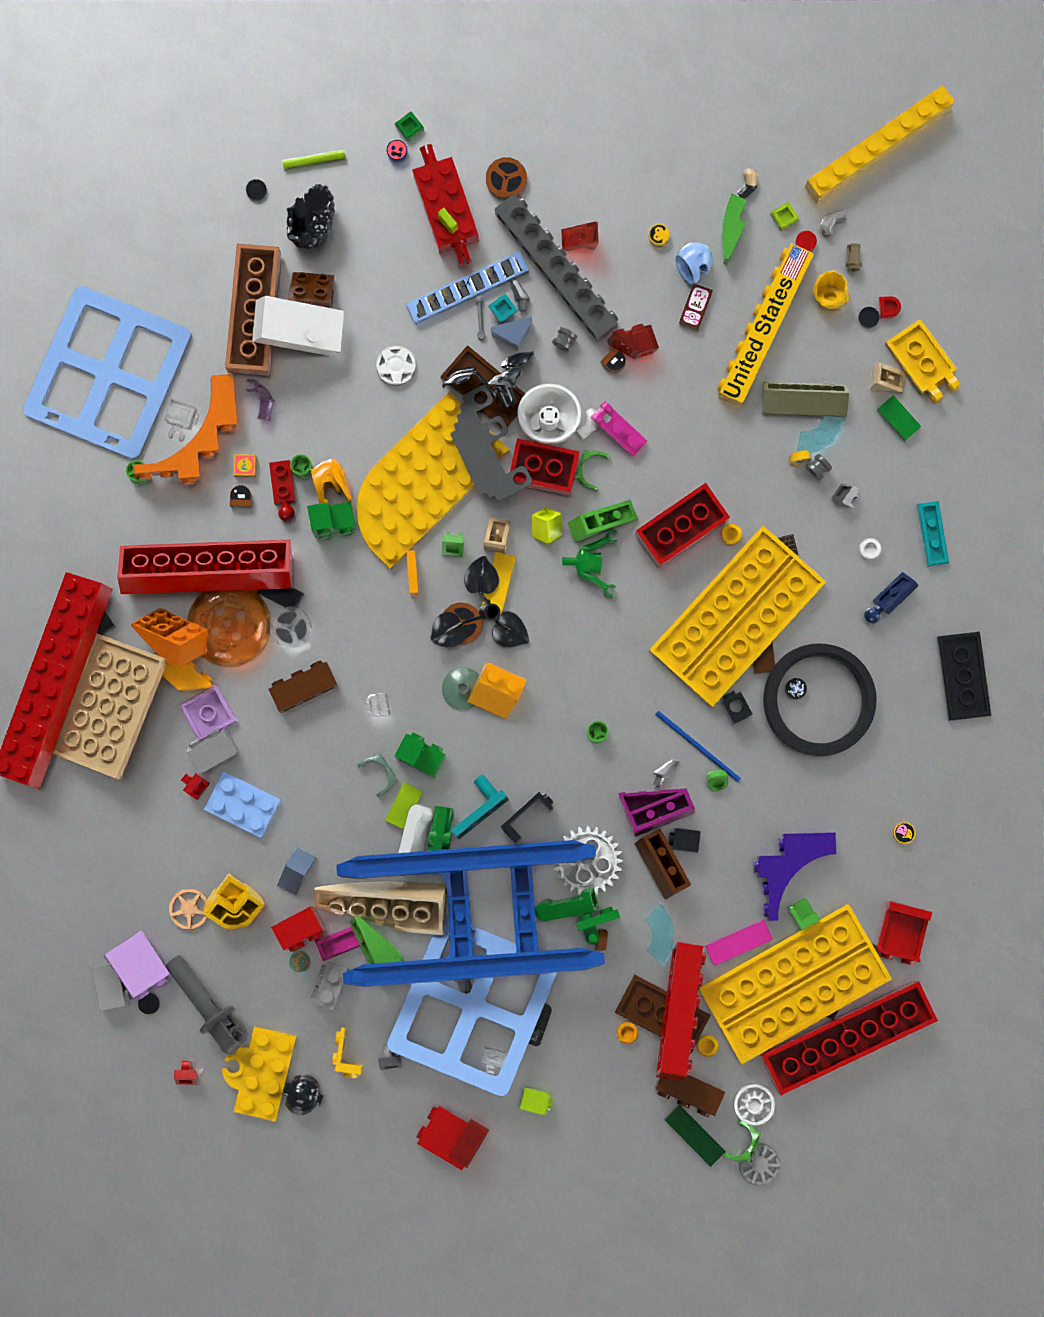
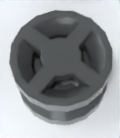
M559 327L558 335L553 338L552 343L558 348L570 352L572 349L571 344L573 341H576L578 336L567 328Z
M817 454L814 457V461L808 463L806 468L816 479L821 480L824 477V473L829 472L832 466L822 455Z

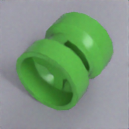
M299 454L291 460L290 467L296 477L304 479L311 475L313 465L309 457Z
M602 721L592 722L587 729V737L591 742L597 744L604 742L609 733L607 725Z

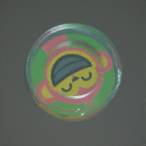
M304 951L294 952L289 959L290 968L298 973L307 971L311 965L310 956Z

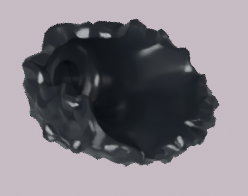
M315 184V186L308 189V192L304 193V197H297L293 206L287 208V238L296 247L312 249L319 247L327 241L335 213L334 196L328 190V186L324 185L322 187L321 184Z

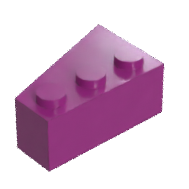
M687 788L618 793L635 837L695 813V807Z

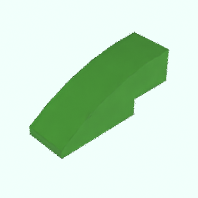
M731 194L727 204L721 232V252L723 263L726 265L746 222L740 220V216L747 200Z

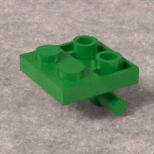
M611 906L599 910L600 915L592 917L590 913L579 917L580 922H577L576 926L578 931L583 930L587 943L594 945L599 941L596 925L620 918L618 909L613 910Z

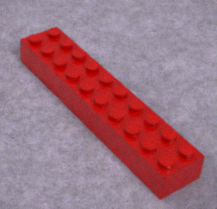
M65 572L0 749L1 777L40 789L113 590L107 585Z

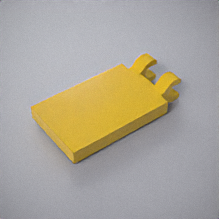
M921 319L885 343L920 393L923 394L927 391L935 404L942 400L941 397H943V394L938 389L939 386L946 382L950 391L954 392L961 385L953 374L957 371V368Z

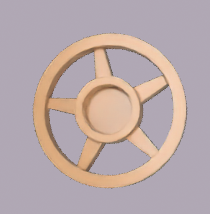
M194 889L181 890L171 899L169 914L177 926L183 929H195L207 920L208 917L204 916L198 924L191 926L192 917L196 914L204 915V912L199 910L196 904L200 896L205 903L207 901L205 895L200 891ZM187 892L197 894L192 901H185L181 894ZM178 897L182 905L179 911L173 913V904ZM182 914L184 917H187L188 926L180 924L174 916Z

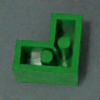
M328 502L307 506L311 530L315 538L319 537L320 540L332 537L331 534L336 533L349 535L353 533L352 530H356L351 502L329 505Z
M414 732L411 735L406 733L394 757L435 778L446 757V754L442 753L444 749L433 743L431 747L426 745L425 739Z

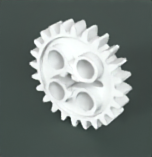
M589 826L586 827L585 832H582V829L578 827V834L571 830V838L563 836L564 841L575 840L587 843L593 840L598 845L596 856L591 862L598 874V878L594 877L588 865L582 864L583 861L559 864L554 869V871H561L557 878L565 879L563 886L570 884V891H573L575 887L578 888V895L581 894L582 890L589 887H594L596 895H598V888L605 892V884L613 886L610 879H618V876L614 874L615 871L622 870L617 867L618 863L623 862V860L617 859V856L622 852L615 851L614 848L618 846V843L611 844L613 836L606 839L605 830L598 834V827L593 832H590ZM605 859L608 862L609 866L606 871L598 870L596 866L598 860ZM580 870H587L590 873L588 881L582 882L578 879V872Z

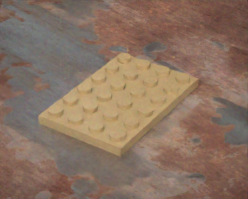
M97 633L53 754L121 780L166 667V659Z

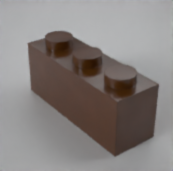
M317 661L310 665L311 669L305 672L302 669L291 674L292 678L286 681L279 679L271 684L272 687L268 690L281 714L338 687L327 662Z
M661 828L634 843L665 900L691 886Z
M690 1075L686 1076L682 1081L658 1078L654 1087L658 1090L657 1095L668 1100L672 1096L678 1099L677 1104L688 1109L690 1105L698 1108L697 1113L708 1118L710 1114L716 1115L725 1091Z

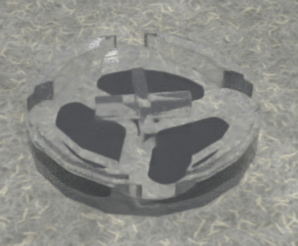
M290 606L283 607L275 612L269 624V631L276 644L286 649H294L306 643L311 635L312 625L306 612L300 608Z

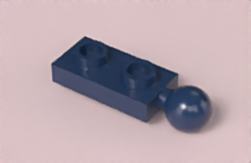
M902 572L873 600L876 607L866 609L864 613L865 620L868 623L874 624L881 619L882 612L889 615L918 587L917 582Z

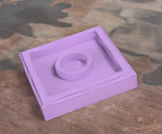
M217 684L211 689H207L179 704L194 734L201 741L208 737L207 734L214 729L219 728V730H222L237 722Z

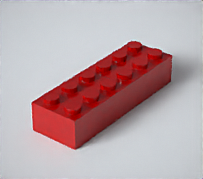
M677 942L672 949L656 1070L657 1078L682 1081L688 1076V1073H691L692 1060H689V1055L694 1051L695 1039L692 1038V1033L696 1030L698 1017H694L697 1008L699 1009L701 999L697 992L703 983V974H700V969H702V965H705L706 953L703 952V946Z

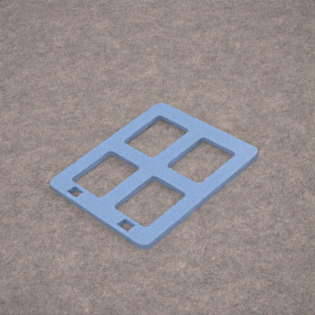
M77 287L74 290L23 408L24 413L29 418L125 457L136 459L141 455L191 339V333L184 326L87 287ZM86 306L120 318L119 326L102 361L68 348L69 341ZM137 327L145 328L172 340L154 382L119 368ZM61 363L68 364L96 377L78 418L70 417L43 405V401ZM112 384L120 385L147 397L146 404L130 439H124L94 425ZM49 412L59 416L57 423L46 418ZM109 436L119 440L117 447L106 443Z
M445 916L443 935L433 934L423 960L440 959L450 937L449 916ZM471 925V930L475 933L472 938V944L487 951L486 955L516 953V943ZM557 973L540 974L522 1016L486 1002L485 999L494 978L475 979L473 987L468 994L438 982L412 984L388 1039V1049L392 1053L499 1097L505 1096L510 1090ZM424 996L433 997L460 1008L462 1011L446 1051L443 1054L407 1040L408 1032ZM480 1017L515 1032V1037L497 1076L490 1075L460 1061L475 1022Z

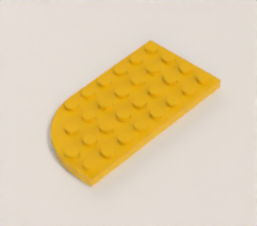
M450 391L370 470L361 485L357 499V520L361 534L372 552L390 570L407 554L406 551H410L475 486L451 436V433L455 431L454 424L458 422L457 414L461 413L459 406L462 403ZM499 439L491 443L500 461L509 452V449Z

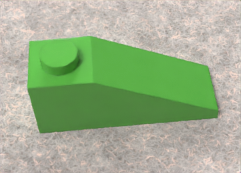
M631 500L581 514L568 522L575 542H579L636 521L638 517Z
M359 916L349 921L368 964L403 961L401 953Z

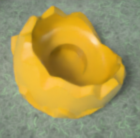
M835 270L826 271L817 278L813 294L817 303L823 308L838 309L850 299L848 283L842 274H838Z

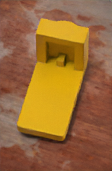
M341 1027V1031L336 1032L335 1044H338V1052L333 1053L332 1066H335V1071L344 1072V1077L356 1078L357 1074H362L363 1065L342 1062L347 1028Z

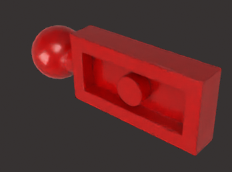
M290 460L269 463L274 504L281 505L278 510V516L282 521H290L295 515L293 507L289 505V503L296 502Z

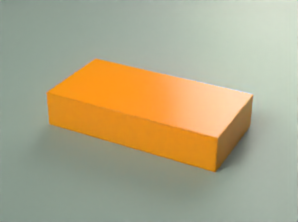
M406 551L410 596H418L416 552Z

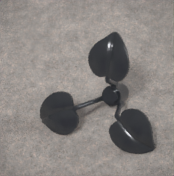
M534 351L517 353L507 357L501 363V367L506 368V371L490 378L488 381L476 371V366H468L450 374L442 387L460 384L472 376H477L491 391L493 397L497 396L502 408L509 407L517 402L512 389L515 387L516 380L521 374L520 368L513 367H519L527 362L534 355Z
M481 556L473 561L464 576V584L467 591L470 593L479 592V596L485 602L479 609V615L460 622L459 617L455 613L444 612L435 619L430 636L431 641L438 646L454 647L462 643L466 638V630L462 625L482 619L496 623L492 628V637L499 646L514 647L529 642L526 627L520 617L510 611L500 614L499 606L491 604V601L483 595V593L489 594L495 591L499 584L498 573L486 556Z

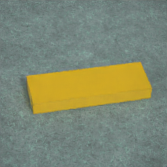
M495 551L492 565L498 573L499 584L495 591L484 594V596L491 601V604L499 606L501 614L516 556Z

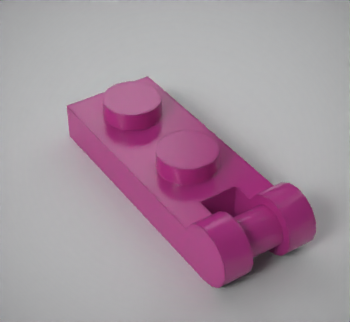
M604 401L600 405L601 408L598 412H594L590 418L632 457L635 456L647 440L621 417L610 404ZM606 414L611 417L607 422L603 419Z

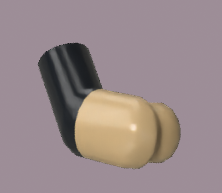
M746 169L743 172L746 185L737 192L738 196L746 199L757 189L758 174L752 169Z

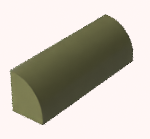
M763 381V413L847 416L849 401L848 384Z

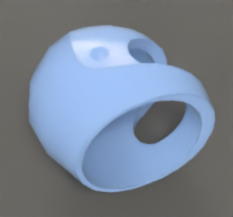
M691 242L680 250L675 261L684 280L689 284H694L699 281L700 271L703 273L709 271L712 266L713 257L710 249L705 244Z

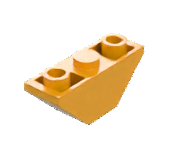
M167 662L162 674L168 682L181 692L201 691L213 687L210 683L213 679L203 671L201 674L195 671L196 665L193 662H189L180 668Z

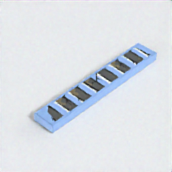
M519 251L407 303L406 306L414 323L417 324L529 272V269Z

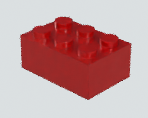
M517 438L510 472L520 466H524L527 468L532 479L531 485L527 488L571 496L580 451ZM523 472L516 473L513 477V482L516 485H523L526 482V475Z
M312 906L271 927L283 951L289 950L290 952H295L305 947L304 942L307 940L314 942L325 936L323 932L327 930L317 909Z

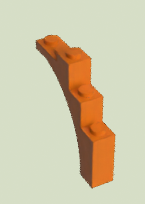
M233 374L211 375L209 410L205 421L193 439L184 448L165 460L151 464L134 465V477H139L140 480L152 479V476L160 475L161 478H171L173 474H177V482H183V485L195 484V481H199L198 456L204 459L213 458L219 451L217 429H220V432L233 431V428L237 427Z

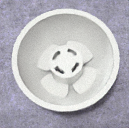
M543 384L532 388L523 396L518 406V420L525 434L538 443L548 445L561 443L568 439L577 429L581 418V408L575 395L568 389L556 384Z

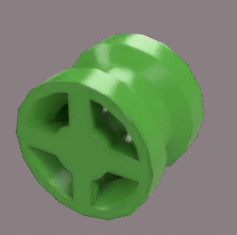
M138 460L131 461L126 467V474L129 479L136 484L147 481L134 477V465L144 463Z

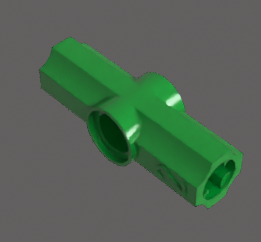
M435 806L433 824L428 838V851L449 849L452 834L450 829L454 813L453 808Z

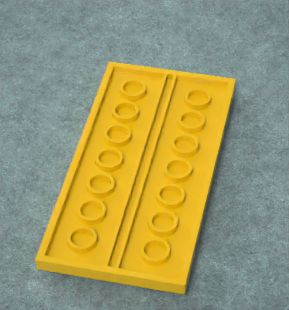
M762 526L649 651L708 705L713 707L822 588L826 581L765 526Z
M848 903L809 927L699 988V991L742 1065L887 983L892 978Z

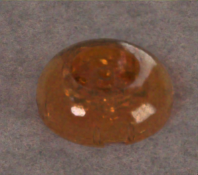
M254 590L203 591L191 605L187 616L188 621L208 629L204 654L201 657L209 663L220 667H238L247 664L262 653L271 636L272 619L269 608L262 597ZM217 607L224 608V613L220 616L215 613ZM238 611H244L245 617L241 620L236 617ZM227 620H231L229 627L224 626V622H227ZM215 627L220 630L218 636H212L211 630ZM236 631L241 634L239 640L232 639V634Z

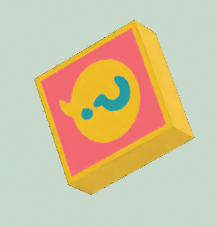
M234 454V476L256 477V455Z

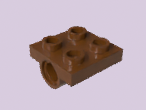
M293 272L288 300L327 308L332 307L335 275Z

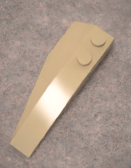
M377 881L315 887L314 889L315 908L343 915V913L352 915L353 919L359 916L361 919L373 921L374 925L381 927L382 925L394 927V930L399 932L443 935L447 904L446 885Z

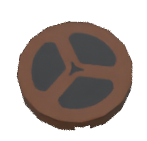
M502 157L495 160L488 167L486 185L495 197L507 199L514 193L518 196L524 191L527 184V173L524 166L518 160L511 157Z
M462 602L452 604L444 611L455 613L459 617L460 622L479 615L478 610L474 606ZM482 619L462 625L466 630V638L459 645L469 644L478 638L482 631Z

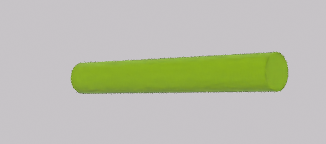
M344 150L282 160L285 169L345 158Z

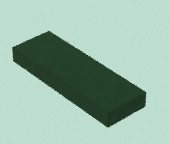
M678 1105L664 1119L710 1167L726 1152L681 1105Z

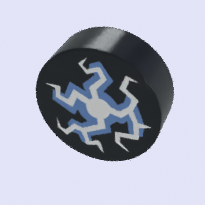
M793 678L785 685L786 695L793 700L802 698L807 692V685L800 678Z

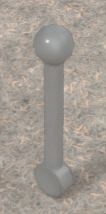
M477 296L475 298L478 307L479 323L477 337L482 340L486 336L483 331L481 303L483 302V297Z

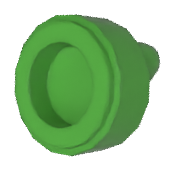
M713 770L707 774V785L711 790L720 791L728 786V776L724 770Z

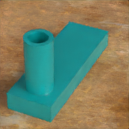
M484 774L476 778L474 784L488 801L451 829L459 840L509 800L502 789L497 792Z

